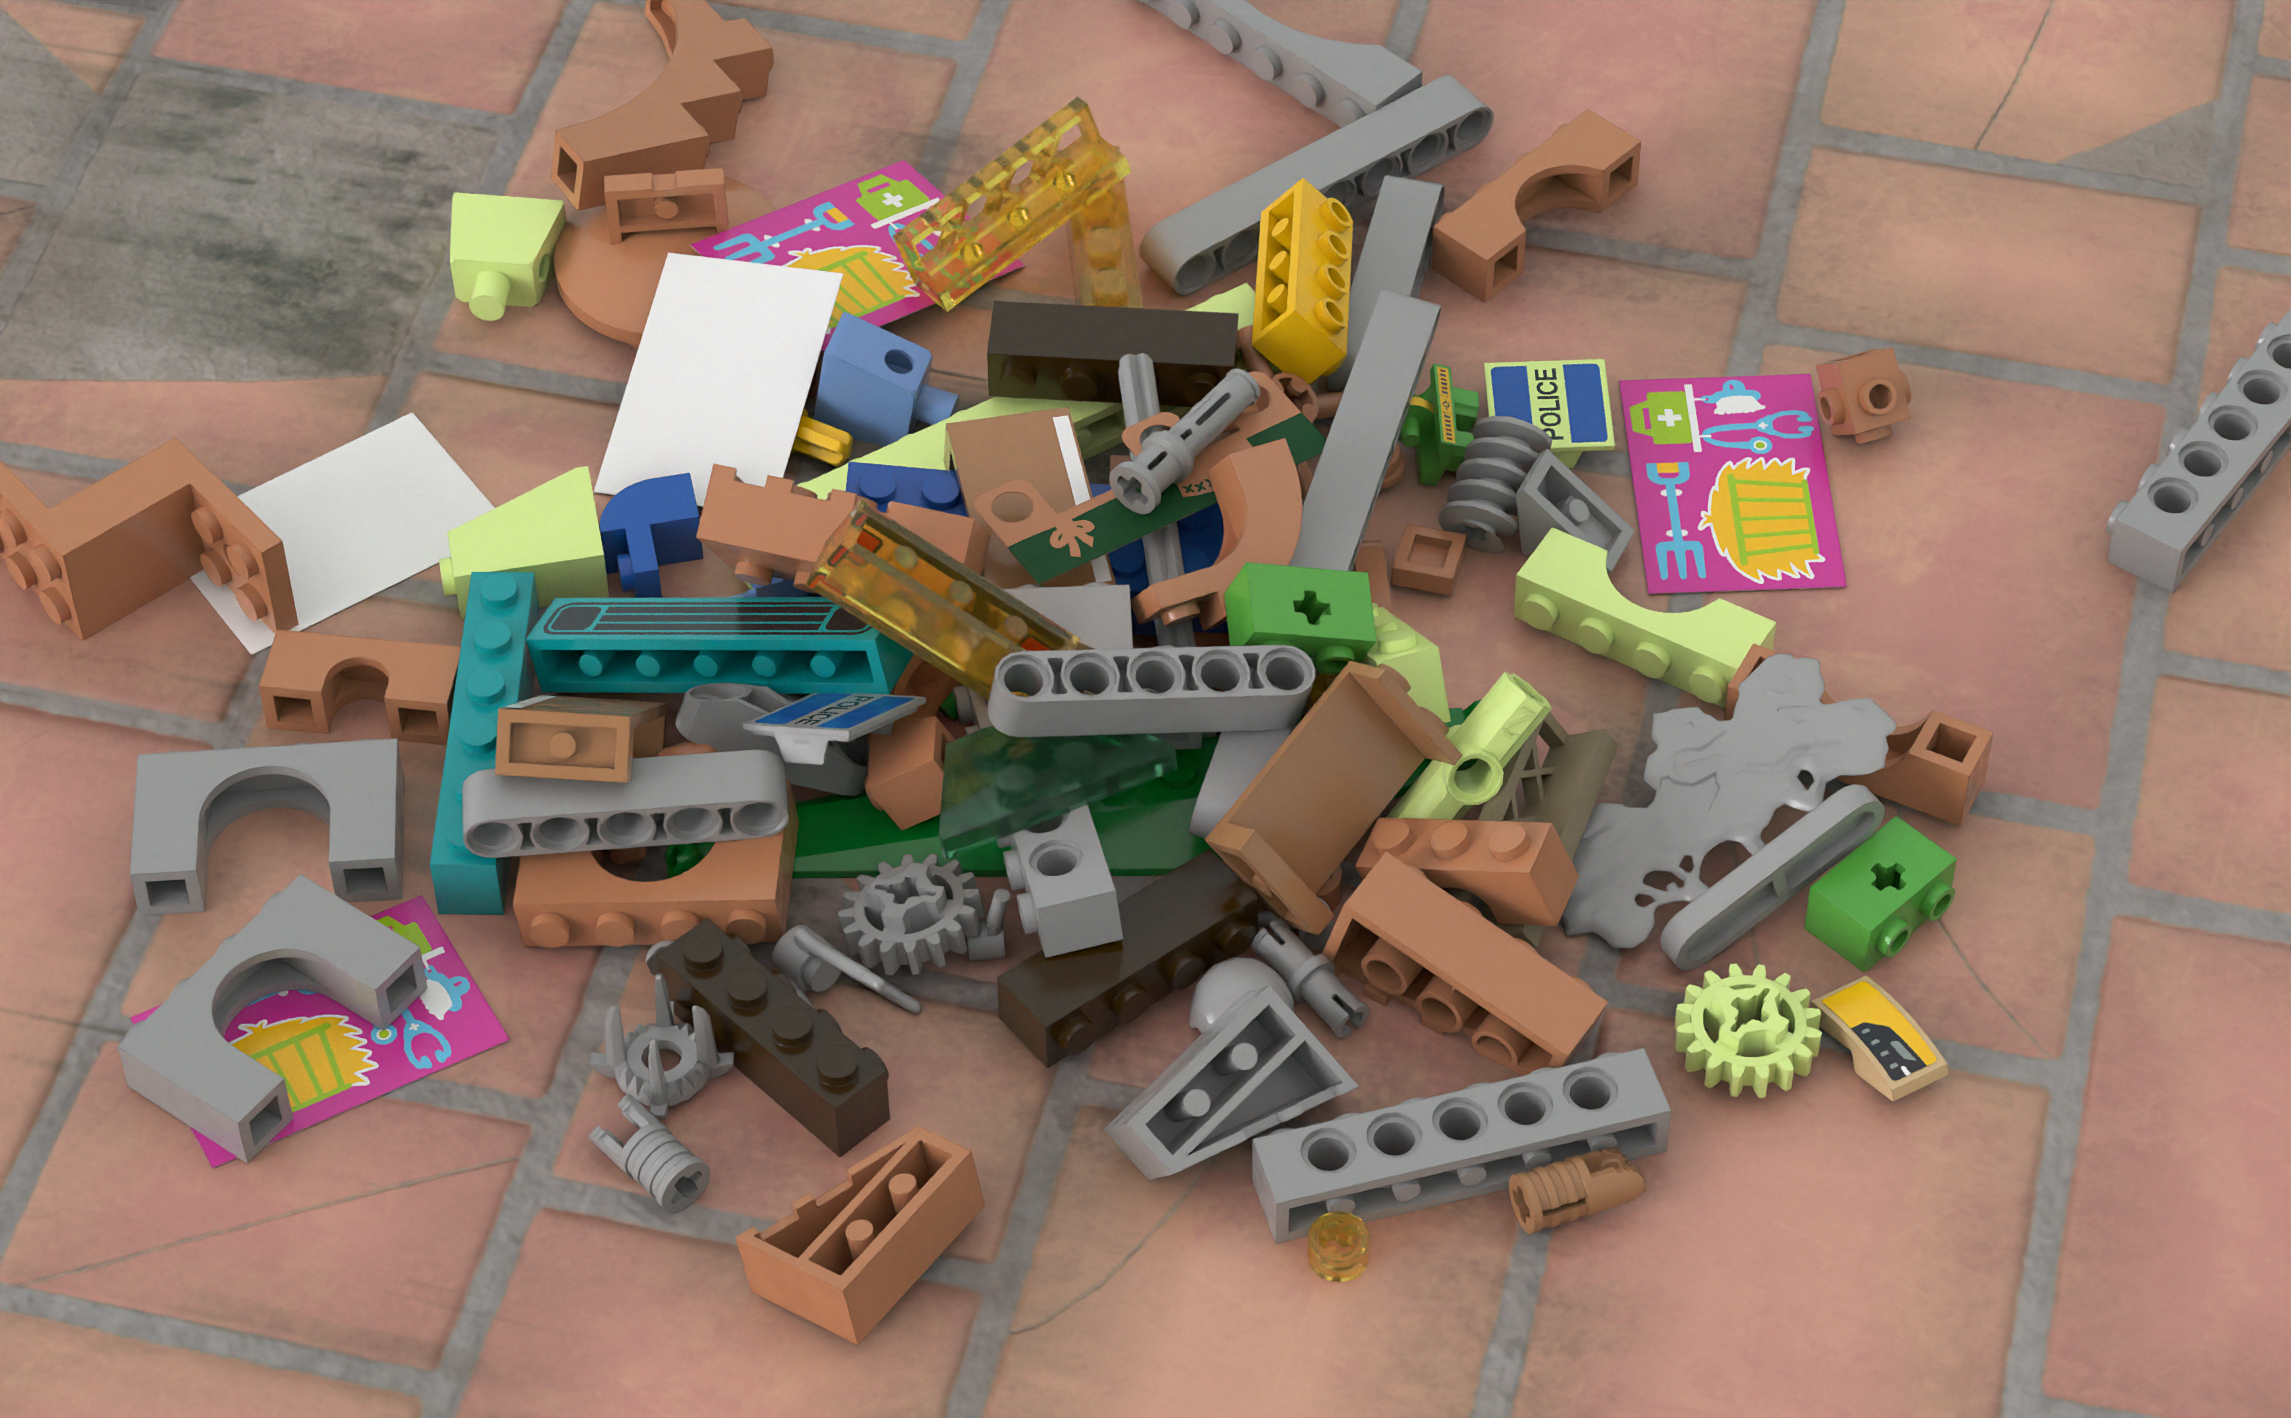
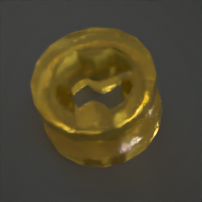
M1340 1211L1326 1213L1313 1222L1309 1228L1307 1258L1310 1268L1317 1276L1327 1281L1345 1282L1353 1280L1364 1272L1368 1266L1370 1254V1234L1367 1225L1359 1217ZM1337 1240L1341 1247L1350 1246V1251L1341 1254L1335 1246L1327 1247V1242Z

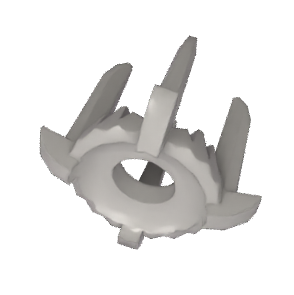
M657 973L655 978L656 1023H647L645 1027L639 1023L633 1032L628 1031L624 1038L620 1007L615 1005L609 1008L605 1015V1053L591 1052L590 1065L595 1071L607 1077L616 1078L623 1092L631 1094L640 1103L651 1106L650 1112L657 1119H666L668 1106H675L682 1101L689 1100L703 1089L709 1079L720 1077L730 1071L734 1065V1052L718 1054L710 1016L703 1008L697 1005L692 1007L694 1029L688 1023L685 1025L682 1023L674 1024V1001L669 1000L667 984L662 973ZM659 1049H669L677 1052L681 1056L680 1063L675 1068L664 1071ZM647 1056L649 1061V1068H647L643 1063Z

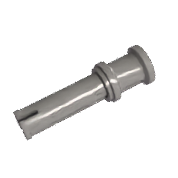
M1237 368L1231 369L1226 374L1227 376L1201 401L1196 403L1169 431L1163 430L1150 434L1142 442V452L1131 462L1119 463L1110 472L1109 481L1111 489L1116 498L1125 507L1139 514L1150 513L1160 504L1161 493L1171 484L1182 483L1192 473L1194 458L1217 438L1247 407L1253 405L1260 396L1259 386L1249 373ZM1142 484L1141 492H1136V488Z

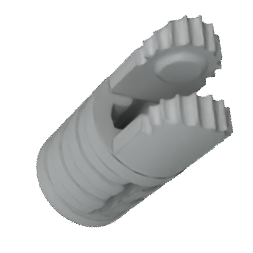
M627 1093L617 1106L622 1109V1115L635 1127H641V1129L628 1140L624 1148L621 1140L611 1131L602 1129L599 1125L591 1132L588 1138L626 1175L634 1179L654 1197L666 1212H680L692 1205L702 1195L710 1179V1168L702 1159L696 1157L676 1139L673 1133L638 1100Z

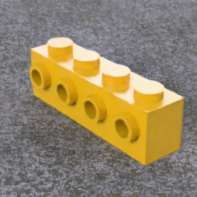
M1302 178L1261 212L1252 346L1282 372L1293 373L1303 378L1308 384H1311L1321 375L1326 377L1334 373L1347 356L1353 220L1341 202L1332 197L1327 199L1306 179Z

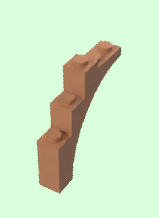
M646 0L644 14L661 36L670 59L669 64L650 87L627 104L595 119L556 129L550 179L578 211L606 205L604 176L652 173V175L676 173V171L704 169L705 159L710 153V144L735 139L737 118L742 110V101L766 96L769 71L772 70L774 64L773 47L746 18L724 21L721 15L705 0Z

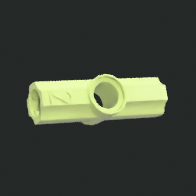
M1504 672L1462 725L1448 728L1447 739L1462 754L1455 765L1432 760L1386 818L1461 820L1473 805L1489 801L1498 793L1503 784L1504 773L1502 769L1551 711L1552 708L1547 699L1516 674ZM1470 759H1478L1471 768L1464 771H1456L1463 762Z

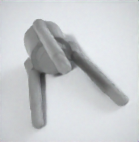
M797 925L787 931L778 941L773 951L772 962L774 966L789 979L798 996L811 1007L813 1006L804 992L806 990H813L815 992L827 990L835 983L842 971L911 1013H918L921 1010L922 1006L919 1001L843 955L807 925Z

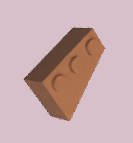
M920 1126L914 1127L847 1168L846 1174L848 1179L815 1199L808 1192L792 1202L793 1213L761 1233L753 1226L736 1236L735 1239L751 1292L859 1345L985 1206L972 1151Z

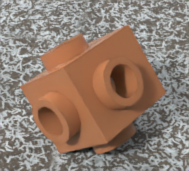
M1893 347L1870 349L1815 365L1822 390L1818 394L1819 411L1824 422L1831 426L1833 435L1855 434L1857 443L1870 442L1892 435L1890 424L1911 419L1908 404L1911 401V389L1905 373L1898 369Z

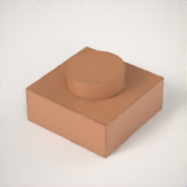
M1406 523L1392 565L1391 584L1452 596L1466 552L1467 535Z

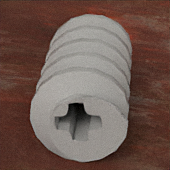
M1491 416L1482 418L1476 423L1473 432L1474 440L1465 449V461L1458 466L1456 472L1457 482L1449 488L1448 503L1441 508L1438 521L1445 531L1466 534V547L1488 553H1504L1506 547L1498 536L1511 537L1518 530V523L1509 516H1518L1516 493L1538 458L1539 454L1537 453H1541L1546 449L1550 450L1552 439L1546 432L1526 421L1508 416Z

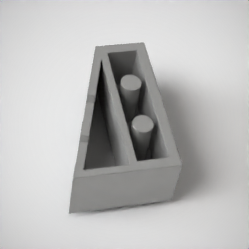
M1268 985L1244 993L1103 1130L1148 1180L1182 1171L1247 1140L1251 1136L1281 1122L1288 1121L1323 1102L1343 1095L1359 1087V1085L1272 987Z

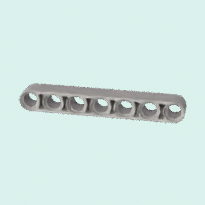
M1446 75L1437 78L1158 222L1144 235L1139 248L1140 258L1179 295L1187 296L1196 293L1258 260L1261 212L1302 178L1306 179L1327 199L1330 197L1337 199L1345 206L1348 212H1351L1379 196L1386 175L1414 179L1479 144L1487 136L1493 125V111L1455 77Z

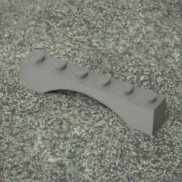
M1138 0L1173 20L1179 27L1189 30L1214 46L1220 53L1230 56L1255 72L1261 79L1271 82L1296 98L1302 105L1312 108L1341 128L1422 87L1423 71L1381 45L1355 44L1319 38L1292 29L1264 15L1246 0Z

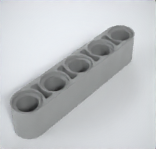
M1390 175L1384 177L1350 288L1347 356L1341 366L1328 376V390L1336 392L1345 390L1381 289H1388L1419 299L1433 250L1432 232L1435 224L1442 217L1445 195L1444 184Z
M1288 645L1020 651L1010 653L1002 658L997 665L987 713L990 722L998 731L1015 737L1282 730L1291 728L1302 718L1315 680V667L1312 659L1304 651ZM1273 685H1280L1289 690H1282ZM1208 687H1218L1225 692L1214 691ZM1143 688L1154 689L1160 693H1150ZM1077 690H1086L1095 695H1085ZM1011 692H1022L1029 695V697L1017 696Z
M741 750L633 758L632 779L628 783L495 775V769L481 770L468 776L463 782V842L466 848L473 854L482 857L500 858L769 837L781 832L788 825L789 821L786 767L783 759L776 753L767 750Z

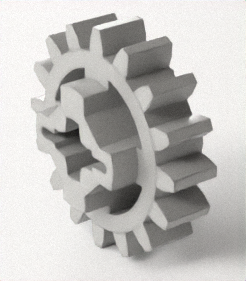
M932 853L925 859L923 864L915 863L911 854L904 855L901 866L892 868L885 861L878 863L880 875L875 878L859 875L856 879L860 892H844L842 897L846 909L838 911L844 938L851 956L860 954L863 966L867 969L882 961L886 975H893L900 965H909L913 975L920 974L922 963L929 960L940 968L945 966L944 954L949 950L964 954L968 950L965 937L979 936L981 927L978 919L985 917V910L974 874L972 872L963 874L960 862L957 860H953L940 867L938 855Z

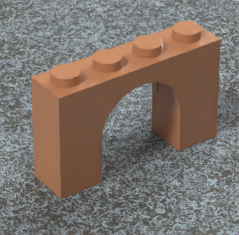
M786 779L789 821L788 825L781 832L764 838L715 841L712 849L702 861L688 871L668 879L640 882L617 877L601 867L604 850L521 856L513 908L524 947L558 948L561 946L608 945L622 947L626 945H652L665 940L676 941L706 918L726 935L733 933L739 936L746 944L778 942L786 932L799 827L790 779Z

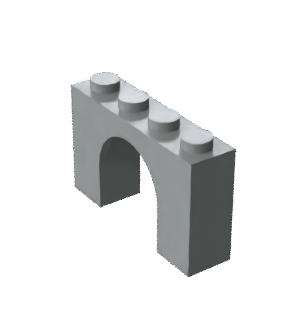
M363 739L347 742L299 743L282 746L234 747L217 750L138 754L130 878L139 915L205 912L208 858L214 841L235 820L249 813L268 808L302 810L318 817L330 828L328 862L336 896L347 903L402 899L405 778L398 739Z
M300 874L282 892L273 894L266 901L261 912L237 934L227 937L219 946L216 954L193 976L180 981L170 997L146 1020L139 1021L128 1031L124 1040L118 1045L128 1087L248 1164L293 1120L284 1078L238 1050L224 1039L225 1032L234 1017L247 1005L266 995L286 990H306L330 997L384 1031L428 988L420 947Z

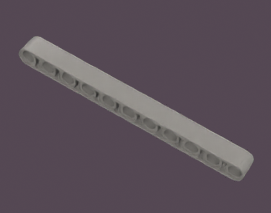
M1381 289L1305 498L1299 540L1288 566L1352 571L1426 361L1439 320L1441 305L1388 289ZM1273 685L1282 690H1289L1280 685ZM1298 723L1291 728L1282 730L1221 732L1195 805L1189 834L1206 839L1296 728Z

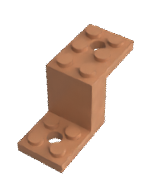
M175 437L50 509L0 460V557L6 562L7 568L18 586L23 590L31 587L39 595L49 617L58 625L65 622L83 641L189 580L190 577L202 570L205 571L209 579L216 586L221 587L225 584L235 594L241 609L253 622L261 619L274 633H276V630L288 631L299 625L283 541L178 438Z

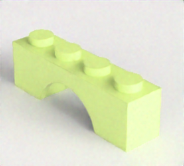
M1553 527L1516 574L1515 618L1528 623L1536 629L1545 630L1580 645L1591 653L1601 654L1638 670L1647 677L1661 680L1689 692L1705 702L1714 703L1723 708L1726 705L1728 685L1752 644L1754 643L1773 650L1776 622L1721 598L1697 610L1682 613L1657 612L1632 603L1615 589L1608 577L1606 568L1607 550Z

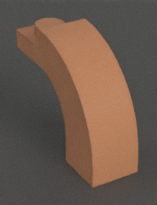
M1286 438L1231 453L1207 471L1224 524V536L1220 553L1212 566L1152 584L1131 599L1130 603L1138 625L1161 618L1164 627H1170L1198 616L1203 631L1217 627L1227 621L1224 593L1246 562L1289 565L1299 540L1303 506L1300 480Z

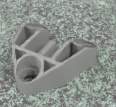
M736 683L705 684L691 688L685 693L675 725L678 731L688 740L696 744H708L718 752L767 750L776 753L784 761L786 779H790L791 784L847 796L862 794L865 790L864 778L868 775L869 762L868 733L850 742L829 740L825 764L812 765L785 763L774 736L753 735V731L743 730V723L810 694H778L767 686Z

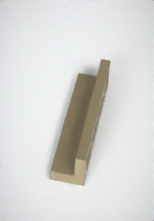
M1549 712L1502 769L1504 773L1503 784L1498 793L1485 802L1478 821L1553 823L1572 861L1619 745L1605 729L1569 735ZM1538 734L1550 747L1542 768L1539 766L1536 747ZM1520 778L1522 779L1526 804L1521 818H1519L1515 789ZM1449 887L1447 892L1457 900L1469 903L1472 895L1471 892ZM1483 901L1484 907L1481 914L1485 919L1513 938L1524 940L1534 949L1537 948L1546 926L1498 924L1490 907Z

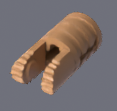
M1610 1147L1608 1149L1604 1148L1601 1151L1596 1150L1579 1156L1575 1155L1564 1159L1562 1162H1552L1545 1167L1539 1166L1530 1169L1528 1172L1513 1174L1509 1179V1193L1518 1222L1527 1234L1540 1232L1544 1228L1550 1229L1559 1226L1560 1223L1573 1222L1580 1217H1589L1598 1212L1620 1206L1622 1203L1627 1204L1629 1201H1634L1646 1191L1645 1186L1647 1183L1644 1181L1645 1177L1634 1165L1631 1167L1628 1165L1627 1157L1617 1147Z

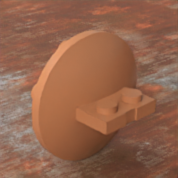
M724 168L683 170L671 174L652 175V173L604 176L606 205L579 211L575 209L567 218L555 243L553 261L559 293L570 311L584 324L607 337L629 343L638 350L668 252L701 256L690 244L774 212L776 209L754 189L741 182L724 177Z

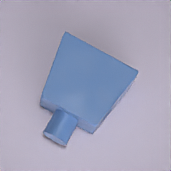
M843 312L824 352L813 419L849 432L853 440L887 446L908 434H912L918 420L934 425L954 415L958 407L960 395L928 385L933 359L928 349L854 315Z

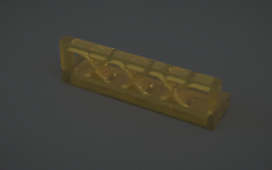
M1076 97L893 235V239L914 284L948 312L1131 173V169L1125 155L1101 137L1089 105L1081 98ZM1077 124L1082 136L1065 149L1057 150L1062 135ZM1027 161H1034L1028 177L1017 185L1011 184L1016 169ZM980 196H988L983 210L971 220L965 219L970 204ZM934 231H941L936 246L920 257L916 245Z

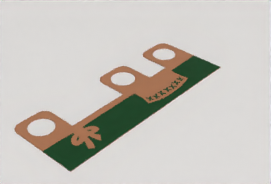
M1252 371L1248 373L1256 380L1258 386L1264 388L1270 395L1271 401L1269 406L1257 413L1242 412L1233 421L1240 431L1207 445L1194 458L1192 473L1182 483L1171 484L1161 493L1160 504L1148 514H1139L1125 507L1116 498L1112 489L1057 514L1037 489L1024 479L1010 480L978 495L974 499L973 506L1030 576L1040 585L1217 503L1218 501L1207 471L1229 454L1286 438L1295 466L1321 455L1326 439L1268 375L1259 371ZM1170 412L1158 413L1127 427L1122 432V441L1137 456L1142 452L1140 436L1144 430L1156 425L1172 428L1180 418ZM1142 484L1136 488V492H1141ZM1005 493H1020L1031 500L1033 511L1025 520L1005 522L997 518L992 512L993 501Z

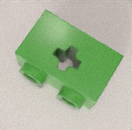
M1246 562L1224 593L1230 646H1294L1304 651L1312 659L1315 669L1320 673L1339 675L1349 661L1360 663L1377 642L1367 572Z
M1895 816L1810 887L1804 929L1865 973L1884 956L1891 958L1898 954L1908 942L1911 933L1927 919L1935 921L1947 911L1955 896V889L1952 888L1957 858L1898 816Z

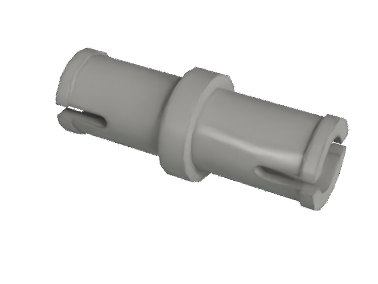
M1277 919L1269 923V927L1276 933L1274 938L1263 927L1255 936L1252 942V949L1257 955L1262 956L1287 982L1293 999L1299 1003L1306 1002L1331 1027L1333 1033L1338 1038H1345L1352 1034V1030L1345 1024L1347 1020L1358 1030L1366 1021L1370 1009L1334 975L1335 966L1323 954L1315 955L1289 929V926L1283 919Z

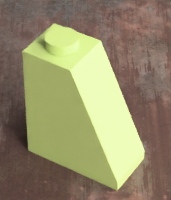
M588 466L574 468L447 532L451 557L439 559L444 596L457 594L461 619H465L471 572H534L539 608L550 606L555 598L609 597L604 552Z

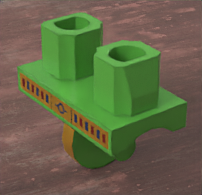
M1433 364L1430 369L1431 384L1428 389L1418 396L1414 393L1398 441H1402L1404 446L1415 447L1418 482L1435 487L1445 470L1457 472L1458 466L1465 461V449L1474 440L1473 434L1467 432H1470L1480 408L1478 392L1453 387L1451 367Z

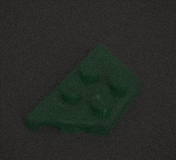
M994 725L981 728L969 735L946 743L939 824L942 855L946 860L1178 770L1175 749L1170 743L1149 734L1015 737L998 731Z

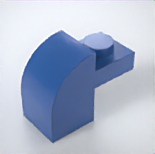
M690 473L652 478L632 484L617 493L604 508L600 519V534L606 574L619 572L622 592L634 591L635 598H662L658 566L704 559L702 542L696 538L700 519Z

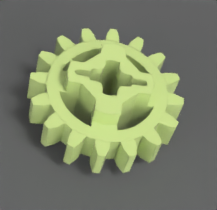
M1737 963L1730 964L1728 978L1721 979L1716 973L1709 970L1704 973L1703 989L1690 984L1687 986L1684 1004H1677L1674 1026V1029H1676L1675 1050L1686 1053L1685 1069L1688 1072L1698 1071L1703 1068L1706 1070L1704 1086L1712 1088L1723 1080L1730 1083V1096L1738 1097L1743 1086H1752L1756 1095L1759 1098L1766 1097L1768 1083L1774 1082L1784 1091H1788L1792 1088L1793 1073L1806 1077L1810 1073L1812 1057H1818L1822 1034L1819 1031L1820 1009L1809 1008L1811 993L1808 989H1801L1795 992L1789 991L1791 976L1787 973L1780 975L1772 981L1766 978L1765 965L1758 964L1751 976L1743 975Z

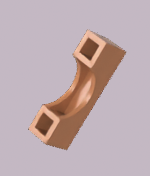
M1590 109L1585 110L1570 123L1560 125L1549 139L1532 152L1522 154L1511 168L1494 181L1483 184L1473 197L1453 212L1445 213L1437 221L1432 232V270L1486 303L1524 273L1526 229L1522 224L1539 213L1558 208H1579L1598 213L1604 211L1638 184L1641 141Z
M914 603L905 607L916 652L890 695L926 697V703L917 707L918 711L894 721L892 734L868 733L867 736L869 762L868 775L864 778L867 796L877 810H885L901 831L968 802L970 757L935 716L941 704L953 691V687L963 683L959 659L976 656L977 632L956 606H953L951 614L928 612L915 607Z
M1754 643L1752 644L1728 685L1724 721L1733 718L1735 705L1739 699V684L1765 659L1781 653ZM1824 690L1820 701L1823 704L1836 703ZM1932 710L1924 719L1907 726H1896L1895 731L1886 737L1889 750L1886 754L1885 766L1868 775H1840L1835 779L1849 785H1864L1873 794L1961 826L1985 783L1994 732Z

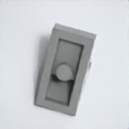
M1548 449L1539 454L1516 493L1521 551L1525 556L1535 551L1553 527L1607 550L1606 568L1609 574L1614 569L1635 532L1630 525Z

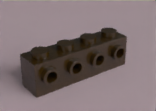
M994 301L987 350L989 396L1122 403L1118 375L1119 361L1126 354L1137 355L1145 353L1153 361L1159 405L1193 407L1217 386L1231 369L1237 368L1239 313Z
M1207 849L1118 903L1124 939L1045 958L1042 949L997 977L999 1019L1046 1068L1051 1067L1068 1055H1078L1085 1051L1096 1038L1122 1022L1128 1023L1137 1019L1148 1006L1174 990L1187 988L1198 979L1201 973L1227 957L1233 958L1246 951L1258 934L1259 897L1210 849Z
M706 918L656 954L658 973H662L666 981L669 1000L674 1001V1015L685 1024H690L694 1029L692 1007L697 1005L703 1008L710 1016L717 1052H734L733 1066L837 1156H843L890 1120L887 1084L889 1073L878 1054L868 1047L861 1049L843 1034L839 1024L831 1014L824 1009L815 1010L798 996L794 986L785 975L779 971L771 973L759 963L739 936L733 933L726 935Z

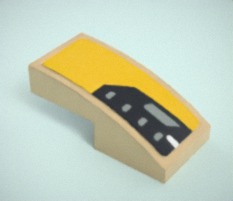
M1867 975L1811 1001L1812 1008L1820 1009L1821 1012L1819 1027L1852 1051L1855 1073L1891 1101L1898 1100L1949 1075L1947 1062L1923 1029L1888 992Z

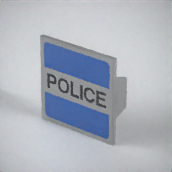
M812 693L743 723V730L753 731V735L774 736L785 763L824 765L829 740L850 742L867 733L890 735L892 734L894 721L918 711L917 707L926 703V697L874 693Z

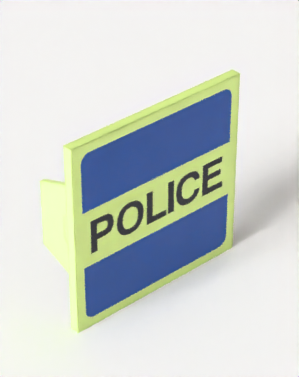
M1605 359L1484 363L1489 417H1514L1537 426L1552 439V446L1549 451L1568 468H1574L1583 451L1615 450Z

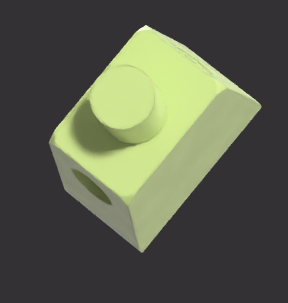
M454 192L452 197L450 264L455 297L461 302H470V311L476 317L486 321H495L504 315L506 305L533 307L540 303L555 275L554 247L566 223L564 200Z

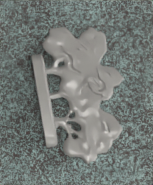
M1775 654L1768 657L1739 684V699L1736 702L1731 720L1717 721L1711 715L1704 714L1699 707L1678 708L1667 712L1653 713L1651 736L1657 744V750L1647 758L1644 781L1657 791L1655 799L1647 808L1625 807L1622 804L1600 803L1594 806L1572 860L1579 878L1560 918V921L1565 925L1566 935L1595 932L1604 938L1612 948L1632 949L1645 941L1654 927V913L1657 906L1678 901H1688L1691 903L1680 910L1665 926L1661 935V948L1680 970L1689 971L1705 964L1874 834L1885 815V806L1867 787L1857 784L1849 785L1835 792L1825 801H1823L1826 783L1840 775H1868L1885 766L1886 754L1889 750L1886 737L1895 731L1897 723L1870 698L1823 704L1820 699L1825 690V683L1820 672L1821 663L1817 659L1807 657L1795 659L1791 654ZM1801 770H1808L1813 775L1814 782L1808 790L1797 778ZM1786 804L1809 812L1767 845L1760 839L1762 830L1768 826L1775 809ZM1727 840L1740 842L1752 856L1709 888L1700 880V866L1704 856L1716 845ZM1685 855L1692 857L1694 867L1690 873L1679 867ZM1652 871L1672 872L1683 880L1684 885L1679 888L1675 882H1672L1666 887L1667 891L1644 885L1643 879L1646 874ZM1640 894L1649 895L1655 901L1646 907H1641L1637 905L1634 899Z

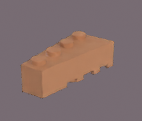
M713 463L696 538L734 570L733 576L747 583L765 586L771 585L772 577L793 580L795 588L819 595H830L832 587L854 590L853 596L902 597L915 600L914 606L919 609L938 614H951L953 606L969 609L975 608L978 594L977 588L866 519L859 512L863 507H866L981 581L991 536L974 518L894 501L888 503L886 513L877 511L878 504L876 502L859 496L856 493L832 489V492L828 493L826 500L818 499V495L813 491L794 485V480L767 475L765 487L744 483L736 475V468ZM854 519L863 521L885 536V542L870 558H862L838 542L837 538L840 533Z
M1387 851L1344 903L1322 952L1335 966L1334 975L1336 977L1342 972L1365 984L1363 996L1385 1007L1394 998L1418 1010L1421 1014V1025L1441 1035H1444L1445 1032L1456 1033L1460 1031L1472 1037L1471 1042L1475 1052L1523 1076L1544 1067L1558 1068L1569 1065L1591 1035L1608 1004V1001L1594 993L1586 982L1580 978L1569 976L1541 957L1529 943L1513 938L1485 919L1473 905L1457 900L1428 880L1420 869L1411 864L1403 863Z

